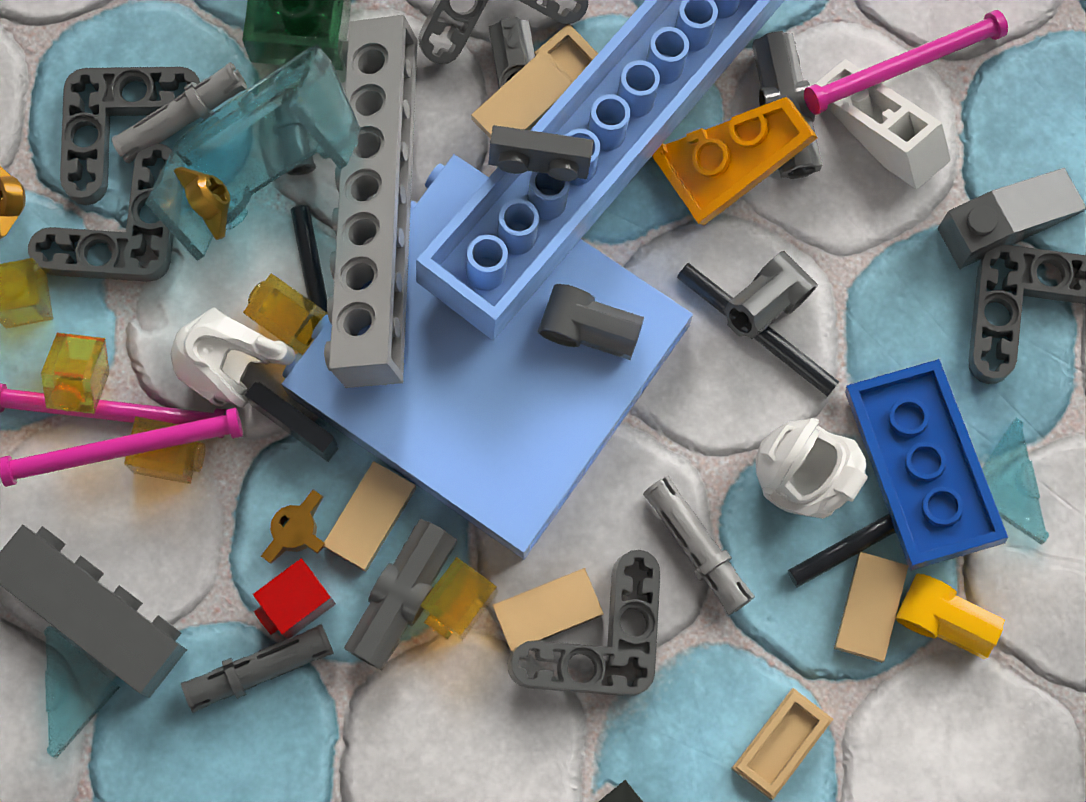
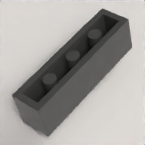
M22 524L0 551V585L133 689L150 698L187 651L185 647L176 641L182 633L159 615L151 622L140 614L137 610L143 603L120 585L112 592L101 584L99 580L104 573L81 555L75 563L60 552L66 544L42 526L35 533Z

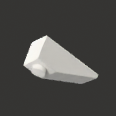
M844 59L815 84L822 87L862 69ZM883 83L828 105L827 109L884 168L916 190L951 161L942 122Z

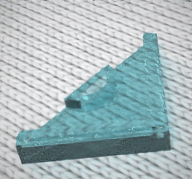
M1016 418L1012 421L982 466V470L1000 517L1042 545L1048 539L1049 533L1046 531L1039 503L1040 494L1032 460H1029L1022 430L1023 422Z
M49 625L44 631L47 657L45 689L49 738L47 753L53 758H57L116 693L120 686L54 627Z

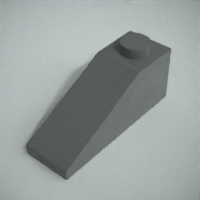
M1061 168L992 190L947 212L937 229L958 268L962 269L981 260L990 250L1001 245L1018 243L1084 212L1086 205L1066 169Z

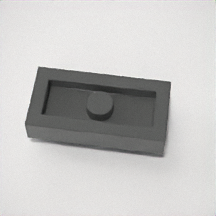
M493 125L488 165L498 166L501 170L513 174H521L526 171L547 173L550 177L561 181H572L577 178L587 179L594 140Z

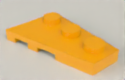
M784 97L733 116L730 121L708 129L701 128L687 133L686 137L668 144L662 143L652 157L697 223L704 226L818 137L789 98Z

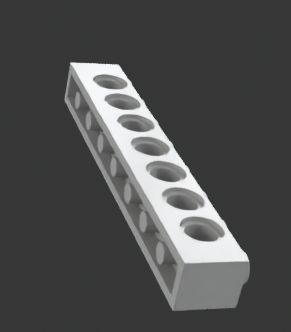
M404 14L350 21L348 41H344L342 46L343 61L347 68L346 82H342L340 85V99L344 108V122L339 123L337 129L338 143L342 150L341 165H337L335 168V183L339 192V207L334 208L332 214L333 228L337 236L336 251L330 255V271L334 279L333 296H329L327 301V314L332 328L331 341H327L325 344L324 357L328 370L332 371L345 388L403 383L418 40ZM376 194L373 198L367 200L370 196ZM374 237L372 241L363 245L366 240ZM372 281L367 288L360 290L365 283ZM371 325L364 334L357 336L362 328Z

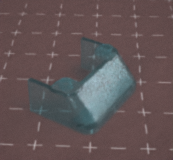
M319 45L308 48L216 110L212 116L194 125L174 145L145 204L197 261L205 256L213 235L202 217L190 206L185 195V189L174 173V169L184 167L213 175L224 183L230 194L226 230H231L248 215L246 206L254 193L317 152L323 159L331 158L339 169L348 165L353 149L359 142L357 137L360 126L332 61Z

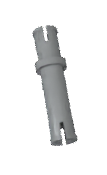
M230 62L200 83L191 82L184 87L185 92L146 116L135 125L112 137V143L120 157L125 155L123 159L129 164L136 159L139 151L161 143L200 117L207 119L212 116L214 108L247 89L246 82L238 69L234 71L236 68Z
M666 476L645 490L643 493L644 497L656 510L668 530L691 559L696 568L694 574L699 581L705 580L718 597L727 614H733L755 598L754 594L751 593L729 562L732 559L727 550L721 551L716 542H714L689 504L678 492L671 478Z

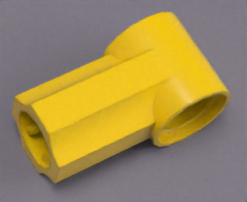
M916 574L895 620L902 626L920 635L933 639L939 637L958 648L964 649L982 659H987L1001 636L1005 619L956 596L957 591L948 584L925 574Z

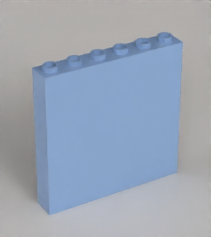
M453 154L445 166L440 163L433 169L425 183L427 190L417 203L411 201L403 383L345 388L332 371L328 370L325 363L324 348L326 342L331 341L332 328L327 314L318 322L313 330L311 338L314 341L303 355L297 353L293 363L285 367L282 374L285 380L282 386L289 397L525 560L688 330L693 314L580 239L495 340H491L416 282V259L489 178ZM372 281L365 283L360 290L367 288ZM555 284H565L582 289L594 296L596 302L644 317L631 360L582 344L579 347L560 345L542 337L538 333V329L553 286ZM371 325L362 328L357 336L364 334Z

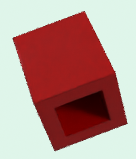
M302 558L252 594L261 605L253 612L270 635L279 630L287 639L293 637L336 604Z

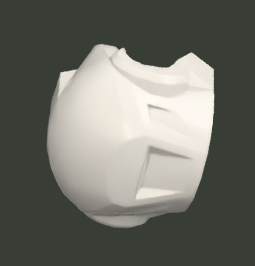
M215 307L183 326L177 332L170 353L173 370L178 379L213 405L219 407L229 403L244 408L248 403L245 397L247 388L241 381L251 363L266 365L271 363L287 366L295 360V351L284 342L272 341L234 321Z
M810 418L789 421L772 431L761 442L756 455V475L763 495L775 506L786 512L822 519L826 518L847 501H854L868 478L865 474L866 459L855 440L825 431L818 426V419Z

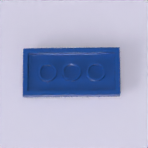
M940 359L846 385L845 394L910 571L1006 543L1008 539L1007 532Z

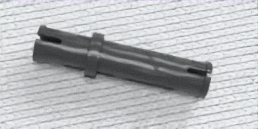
M320 624L302 634L278 642L236 661H233L232 658L222 661L223 666L199 677L181 682V687L192 713H195L210 704L233 695L237 699L247 695L246 690L260 683L279 677L315 660L330 656L334 652L323 625Z

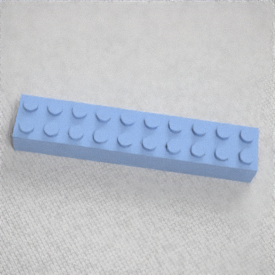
M645 0L531 129V131L594 140L587 179L577 178L572 181H561L550 177L547 173L526 171L521 174L505 172L498 167L416 259V282L494 341L784 0Z

